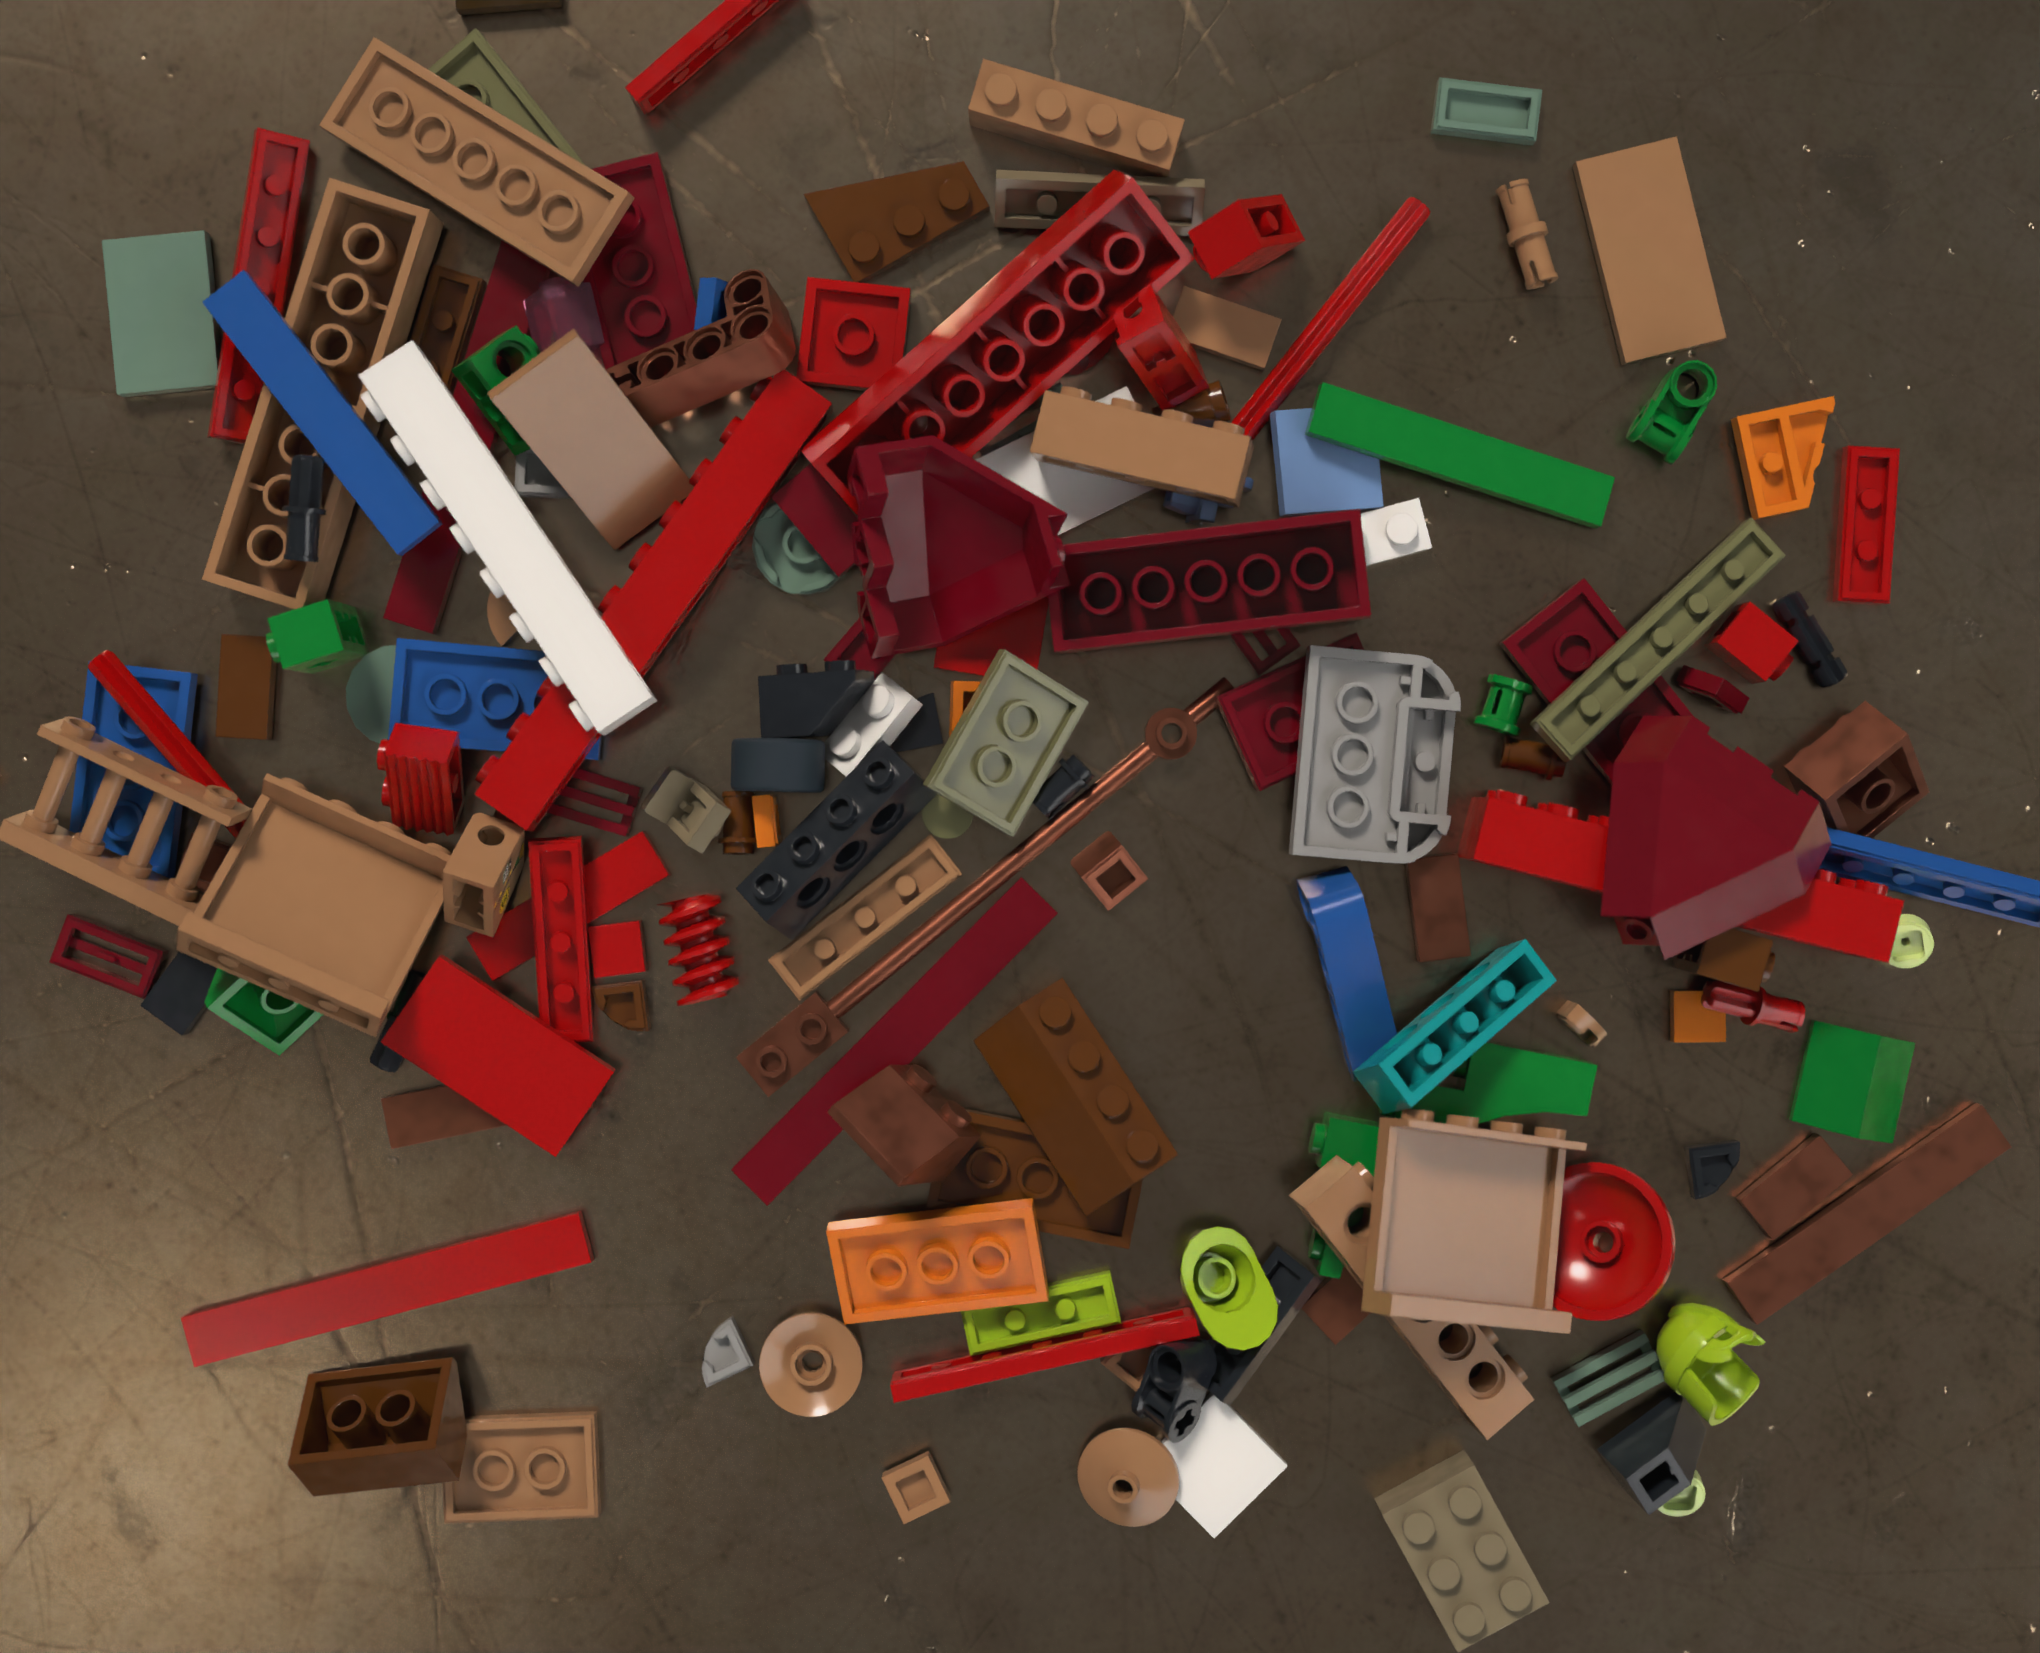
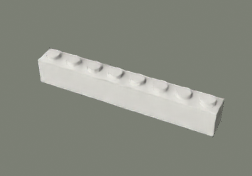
M411 340L359 374L358 376L368 389L360 395L362 400L378 422L387 418L393 426L397 435L390 439L391 443L408 466L417 462L427 477L426 480L420 483L423 491L437 510L444 506L448 508L457 522L450 527L452 534L467 554L474 550L477 551L487 566L479 573L495 597L498 599L504 594L508 597L516 609V612L510 615L509 618L527 643L534 638L546 654L539 662L555 686L558 687L565 682L576 699L569 704V707L583 728L588 731L595 727L598 733L605 736L658 701L416 343Z

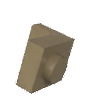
M671 766L664 770L641 804V808L647 814L667 824L687 846L700 853H703L711 840L719 835L725 820L731 813V810L705 785Z

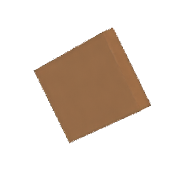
M597 1411L465 1416L467 1440L459 1481L442 1483L444 1524L598 1518L600 1516L601 1495Z

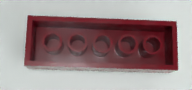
M1360 509L1063 544L1065 552L1064 564L1071 585L1048 596L1054 652L1059 654L1371 619Z

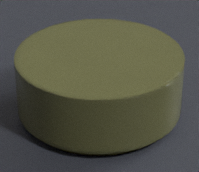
M939 794L922 809V820L925 827L930 833L943 839H952L964 834L971 826L974 817L971 813Z

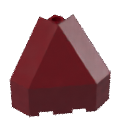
M933 435L855 447L847 474L849 493L852 496H856L859 507L857 513L858 521L851 522L854 563L860 567L863 578V591L857 592V604L871 659L946 646L1071 585L1064 564L1065 552L1063 543L1058 536L1068 515L1066 512Z
M1692 715L1643 716L1616 758L1613 768L1601 916L1614 917L1622 944L1660 946L1664 960L1805 894L1831 846V840L1818 800L1802 789L1795 794L1771 778L1774 770L1738 746L1734 751H1731L1707 734L1710 727Z

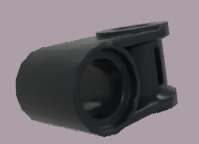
M1191 1337L1154 1348L1149 1356L1148 1365L1140 1387L1133 1397L1132 1412L1140 1418L1151 1419L1163 1428L1164 1436L1172 1443H1177L1186 1438L1196 1426L1200 1417L1203 1400L1211 1379L1216 1372V1354L1207 1340L1201 1337Z

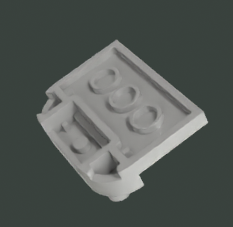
M1315 645L1307 646L1289 844L1290 855L1405 864L1415 862L1416 859L1429 853L1438 844L1442 836L1447 834L1452 817L1447 816L1455 715L1456 712H1461V700L1459 691L1455 692L1449 677L1440 667L1433 663V660L1413 654Z

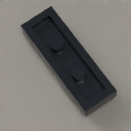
M1279 1246L1274 1249L1262 1266L1278 1304L1277 1323L1271 1336L1258 1347L1243 1351L1227 1348L1212 1337L1207 1341L1212 1346L1217 1360L1216 1372L1211 1379L1208 1390L1221 1402L1228 1405L1233 1403L1322 1281L1321 1278Z

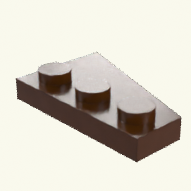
M964 161L804 194L807 203L853 282L866 283L990 211L988 202Z

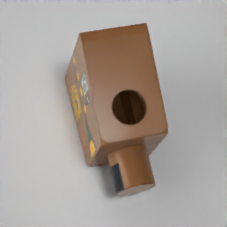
M495 810L493 816L481 812L473 814L443 870L444 921L490 937H494L522 871L525 846V830L497 810Z

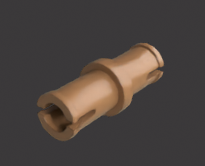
M1523 178L1509 182L1510 189H1507L1505 184L1496 189V194L1500 199L1510 231L1506 235L1508 246L1515 247L1525 279V287L1527 290L1545 286L1544 280H1547L1550 284L1559 277L1557 272H1555L1545 240V236L1549 233L1546 222L1539 220L1529 188V181Z

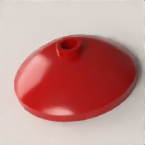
M1601 1162L1580 1163L1566 1167L1564 1172L1553 1307L1559 1311L1571 1312L1572 1317L1589 1321H1609L1629 1316L1642 1309L1656 1297L1671 1272L1675 1256V1232L1669 1211L1660 1195L1648 1182L1623 1167ZM1604 1233H1609L1613 1238V1247L1608 1252H1603L1599 1246V1239Z

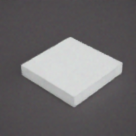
M1211 1392L1204 1398L1199 1420L1186 1438L1177 1443H1172L1166 1437L1160 1441L1170 1451L1178 1467L1180 1482L1176 1500L1213 1538L1228 1526L1288 1467L1286 1461L1231 1405L1221 1402Z

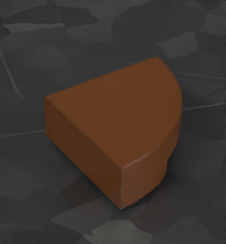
M645 979L591 986L597 1006L612 1021L632 1031L642 1032L651 1030Z

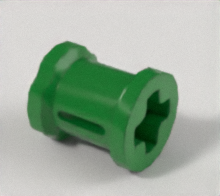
M1489 674L1487 682L1491 686L1482 715L1475 716L1473 724L1497 733L1519 737L1521 729L1517 726V722L1525 697L1532 695L1534 687L1509 677Z

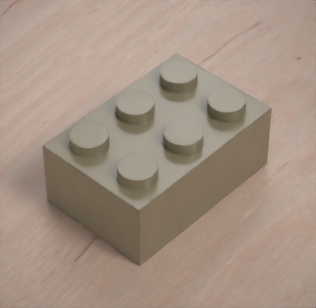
M1465 1450L1374 1498L1457 1653L1550 1603L1479 1472Z

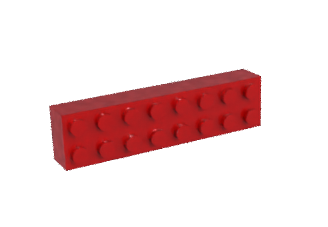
M1113 170L813 437L800 451L858 516V503L856 496H852L849 493L847 474L855 447L933 435L972 458L1044 394L1045 390L1053 386L1117 329L1114 321V312L1117 307L1120 306L1127 316L1130 317L1141 307L1138 291L1151 284L1155 291L1158 292L1195 258L1134 178Z
M1498 789L1497 791L1488 790L1486 797H1471L1457 852L1459 858L1603 893L1609 825L1608 816L1588 815L1587 821L1578 819L1579 809L1548 802V804L1538 802L1537 809L1526 806L1527 796ZM1818 869L1805 894L1736 927L1855 957L1889 963L1904 900L1888 897L1889 887L1874 882L1840 878L1839 884H1836V873Z

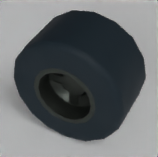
M736 738L732 741L731 788L733 790L820 793L824 790L825 743L823 741L789 738Z

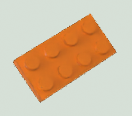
M1033 1198L829 1222L826 1229L844 1325L1047 1302L1049 1299V1287Z

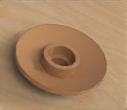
M801 1313L783 1320L766 1338L759 1359L761 1381L770 1398L784 1410L804 1417L827 1415L845 1405L857 1390L863 1370L861 1349L853 1333L839 1320L821 1313ZM809 1352H815L820 1355L822 1365L817 1369H810L804 1364L803 1356Z
M1114 1428L1102 1432L1088 1443L1078 1463V1483L1084 1499L1097 1514L1115 1524L1128 1527L1151 1524L1162 1518L1171 1509L1176 1500L1180 1482L1177 1464L1166 1446L1157 1438L1144 1431L1133 1428ZM1125 1480L1129 1482L1133 1490L1121 1488L1116 1481Z

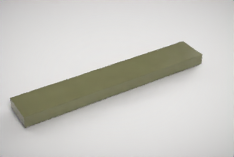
M1752 517L1745 520L1543 710L1530 725L1564 763L1572 760L1786 555Z

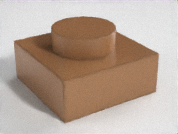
M929 1451L882 1473L881 1478L903 1524L951 1502L949 1491Z

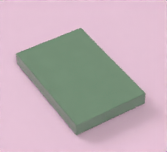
M205 230L102 240L117 395L132 397L215 389L221 352L219 324L202 303L216 292L210 234Z

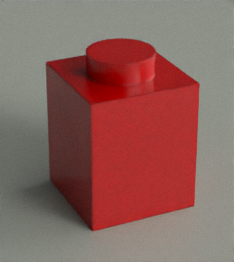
M1749 601L1736 605L1704 646L1749 683L1755 684L1766 682L1768 678L1772 681L1778 679L1791 665L1794 657L1789 653L1799 641Z

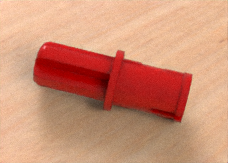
M1707 981L1703 986L1701 1003L1705 1008L1738 1016L1742 1023L1748 1026H1754L1757 1023L1765 1024L1795 1033L1798 1031L1797 1026H1802L1804 1022L1805 1005L1802 1001L1767 993L1761 986L1759 992L1721 981Z

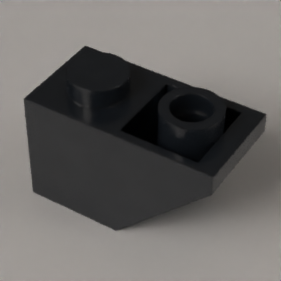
M855 660L824 662V672L809 673L807 671V664L776 665V675L758 676L761 738L792 739L830 736L875 682L874 671L857 670Z
M1674 1392L1597 1450L1619 1485L1650 1515L1691 1485L1707 1429L1687 1400L1682 1395Z

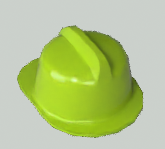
M1216 1226L1199 1232L1189 1241L1182 1255L1180 1281L1184 1295L1193 1305L1204 1328L1215 1341L1227 1348L1242 1351L1258 1347L1273 1332L1277 1323L1278 1304L1274 1291L1257 1260L1254 1250L1245 1237L1230 1228Z

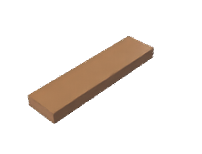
M931 833L768 959V961L800 1001L963 873Z

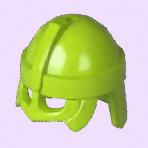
M1697 1303L1677 1304L1669 1311L1667 1315L1669 1319L1664 1323L1657 1337L1656 1353L1664 1373L1663 1379L1677 1394L1682 1395L1706 1422L1716 1426L1737 1412L1755 1393L1760 1384L1758 1376L1732 1348L1740 1343L1760 1346L1766 1342L1755 1331L1739 1325L1732 1317L1716 1308Z

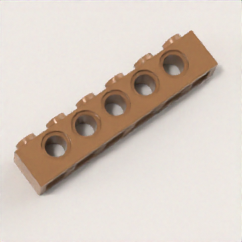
M1336 1155L1294 1190L1289 1197L1363 1289L1374 1177L1359 1161L1352 1166ZM1363 1207L1364 1213L1361 1221L1355 1226L1348 1227L1347 1222L1350 1214L1355 1209ZM1383 1315L1466 1422L1486 1440H1489L1535 1400L1522 1384L1528 1379L1524 1370L1509 1354L1502 1358L1493 1347L1499 1339L1489 1326ZM1453 1324L1450 1336L1439 1342L1441 1331L1447 1325ZM1482 1362V1368L1478 1375L1469 1379L1471 1369L1476 1364Z

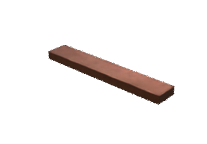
M1975 1103L1731 1273L1723 1281L1750 1320L1758 1325L2009 1150L2012 1146L1983 1105Z

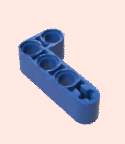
M1343 866L1297 879L1296 883L1304 914L1314 933L1346 1065L1352 1081L1355 1082L1359 1080L1353 1071L1392 1039L1397 1032L1364 897L1349 868Z

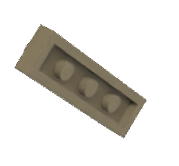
M997 170L994 227L1048 229L1107 175ZM1131 176L1177 235L1189 236L1188 231L1202 223L1205 179Z

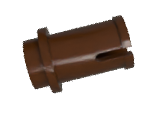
M1505 735L1499 767L1544 774L1545 780L1551 781L1553 776L1563 777L1566 762L1564 763L1546 743L1517 739Z
M722 792L723 803L731 810V813L724 822L723 838H718V844H723V854H754V845L757 842L756 838H754L752 796H755V792Z

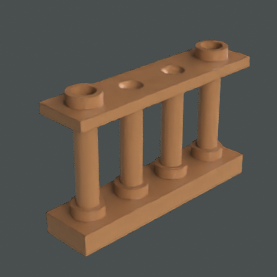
M67 716L63 719L40 725L37 735L59 745V748L34 810H28L3 819L0 827V840L180 926L187 912L194 913L203 897L199 893L200 889L196 884L221 824L230 827L247 819L252 808L237 802L238 796L226 788L216 785H208L206 787L95 733L96 727L83 719ZM80 755L107 769L82 832L74 833L59 826V821L55 816ZM128 778L153 790L154 793L129 855L121 856L105 848L106 843L102 838L125 781ZM175 801L202 815L176 878L169 879L152 871L153 866L149 861Z

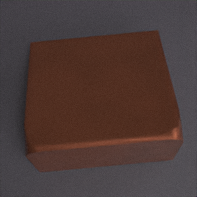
M1110 831L1102 834L1070 861L1073 868L1108 911L1148 880L1144 872Z

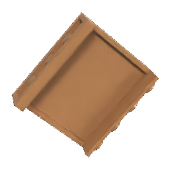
M267 773L263 779L262 794L194 913L187 912L179 926L176 950L376 1037L444 905L443 870L452 853L441 845L435 843L424 844L408 837L398 826L386 821L375 822L359 815L352 806L336 799L328 801L310 793L303 784L294 779H279Z
M1404 1109L1402 1110L1401 1118L1380 1117L1361 1311L1394 1317L1570 1334L1572 1313L1552 1310L1566 1150L1586 1151L1587 1143L1566 1140V1130L1535 1127L1534 1136L1522 1134L1523 1124L1491 1121L1490 1130L1478 1128L1479 1118L1447 1115L1446 1124L1433 1122L1434 1112Z

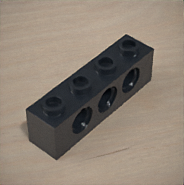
M882 740L736 887V890L766 923L793 940L937 793L923 785L925 780Z

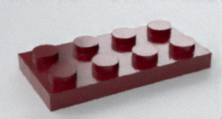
M658 152L592 168V170L622 187L634 197V200L583 280L606 370L695 331L697 300L662 160Z
M1582 578L1499 644L1549 706L1627 631L1587 580ZM1660 675L1587 744L1583 751L1612 786L1614 762L1643 716L1692 715V713L1662 675Z

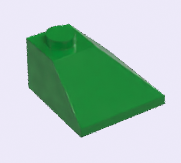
M219 968L216 970L204 1002L207 1009L279 1056L323 1016V1014Z

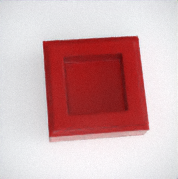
M642 920L588 927L594 978L648 971Z

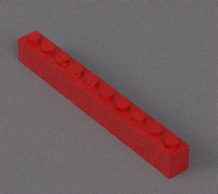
M785 369L775 374L773 378L770 376L758 382L749 397V400L754 402V405L743 420L735 416L730 421L719 439V442L724 444L721 451L713 462L705 458L700 463L689 480V484L694 487L683 504L675 500L669 506L658 524L664 529L652 546L645 542L638 549L628 565V568L633 571L632 575L622 589L614 585L598 607V611L603 613L602 619L642 678L772 498L771 496L776 493L802 457L803 453L800 449L819 433L833 413V406L829 400ZM547 676L537 691V696L542 698L533 713L529 716L523 712L509 729L506 738L512 742L500 759L492 755L475 778L481 784L474 793L476 796L526 831L532 832L583 763L595 743L602 736L595 727L588 731L583 728L569 707V704L576 700L565 682L556 687L549 676Z

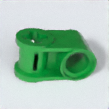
M1690 360L1668 371L1652 397L1633 421L1626 434V439L1631 442L1639 440L1663 454V461L1672 465L1687 446L1696 429L1697 422L1715 395L1717 377L1714 370L1705 362ZM1681 374H1688L1696 379L1699 385V392L1694 400L1686 399L1679 393L1677 381Z

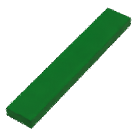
M1322 382L1318 387L1305 431L1306 436L1594 529L1602 526L1615 480L1613 476Z

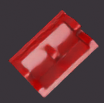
M1150 284L1138 291L1142 310L1136 317L1128 319L1129 317L1120 306L1116 308L1114 321L1120 338L1116 339V343L1163 411L1164 409H1171L1208 389L1209 385L1196 351Z

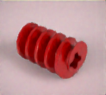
M702 894L657 904V906L670 907L672 909V912L659 920V925L676 928L674 934L663 940L664 946L680 948L681 951L668 960V966L685 969V973L674 979L672 984L675 987L688 988L690 992L676 1001L677 1006L729 995L727 991L740 982L738 976L726 975L722 972L735 963V957L718 954L720 949L731 942L730 936L714 934L715 929L726 923V916L710 914L709 912L710 909L722 902V898L719 895Z

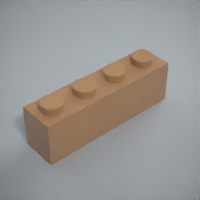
M986 59L982 61L968 108L970 126L1135 176L1169 177L1185 119Z
M1062 386L1060 393L1045 390L1030 448V453L1037 461L1239 508L1254 450L1251 437L1244 435L1245 428L1223 421H1214L1213 428L1192 424L1193 416L1169 409H1164L1162 416L1141 412L1143 407L1141 404L1122 398H1112L1111 405L1091 401V393L1074 387Z

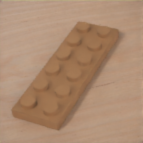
M375 37L319 124L321 128L577 287L584 280L634 200V197L622 187Z

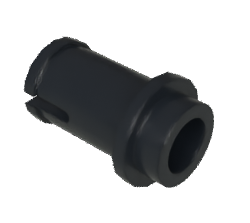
M1074 754L1067 761L1064 758L1059 761L1062 766L1043 783L1033 801V804L1050 820L1082 788L1087 791L1091 787L1088 782L1095 777L1088 767Z

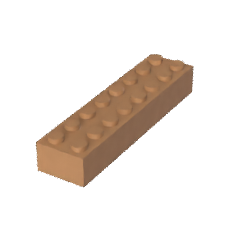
M329 178L285 320L369 429L377 436L381 421L378 422L362 400L360 395L368 389L358 375L406 344L444 223L429 209ZM265 383L202 580L285 607L297 609L325 599L356 501L324 461L321 509L326 510V515H321L317 555L319 560L318 562L283 559L286 549L288 511H282L283 505L288 506L291 460L295 455L322 457Z

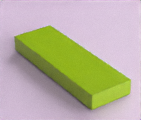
M1110 1270L1048 1283L1049 1299L1047 1302L961 1311L970 1356L1121 1324Z

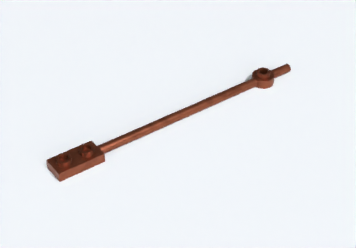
M1223 677L1184 710L1165 708L1156 712L1146 724L1145 742L1096 781L1087 791L1085 790L831 1000L826 1002L819 992L816 991L739 1054L736 1059L764 1093L770 1097L849 1032L847 1026L840 1019L848 1011L1158 757L1173 760L1188 754L1196 743V726L1218 709L1214 697L1233 689L1232 684ZM1170 723L1177 725L1181 730L1179 741L1173 744L1164 741L1161 734L1163 727Z

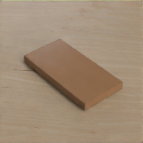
M1677 136L1576 161L1572 167L1621 365L1624 366L1726 339Z
M575 329L564 335L487 392L493 403L614 551L661 517L675 500L681 502L688 497L694 488L689 484L690 478Z

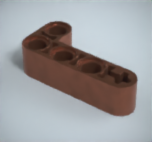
M758 269L745 270L735 275L728 282L724 290L727 317L606 370L650 428L775 375L792 362L796 347L789 312L763 272Z

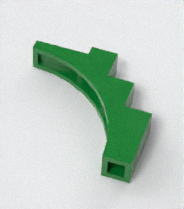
M1488 1040L1451 1073V1076L1457 1077L1456 1086L1439 1083L1413 1107L1408 1109L1434 1112L1433 1122L1446 1124L1447 1115L1479 1118V1124L1504 1116L1543 1112L1587 1116L1598 1065L1584 1059ZM1380 1109V1115H1385L1386 1118H1401L1402 1110L1384 1114ZM1325 1111L1322 1124L1316 1122L1313 1124L1309 1141V1153L1316 1154L1314 1162L1319 1168H1322L1333 1157L1338 1155L1352 1166L1359 1161L1374 1177L1379 1122ZM1363 1207L1355 1209L1350 1214L1347 1222L1348 1227L1355 1226L1361 1221L1364 1213ZM1314 1228L1310 1238L1308 1258L1315 1260L1314 1267L1319 1275L1340 1279L1344 1265Z

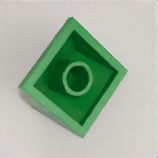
M1812 1020L1789 1120L1858 1139L1893 1143L1915 1043Z

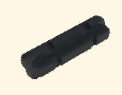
M1798 591L1790 592L1779 598L1773 604V609L1781 623L1784 621L1788 623L1789 627L1786 631L1799 641L1795 646L1806 664L1813 665L1814 669L1811 672L1819 686L1822 688L1831 687L1848 675L1847 669L1839 656L1835 658L1831 654L1835 649L1814 614L1811 616L1807 614L1806 610L1809 606L1802 594Z

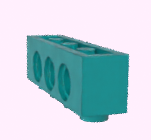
M1526 939L1497 948L1356 1068L1353 1073L1384 1114L1411 1108L1557 980Z

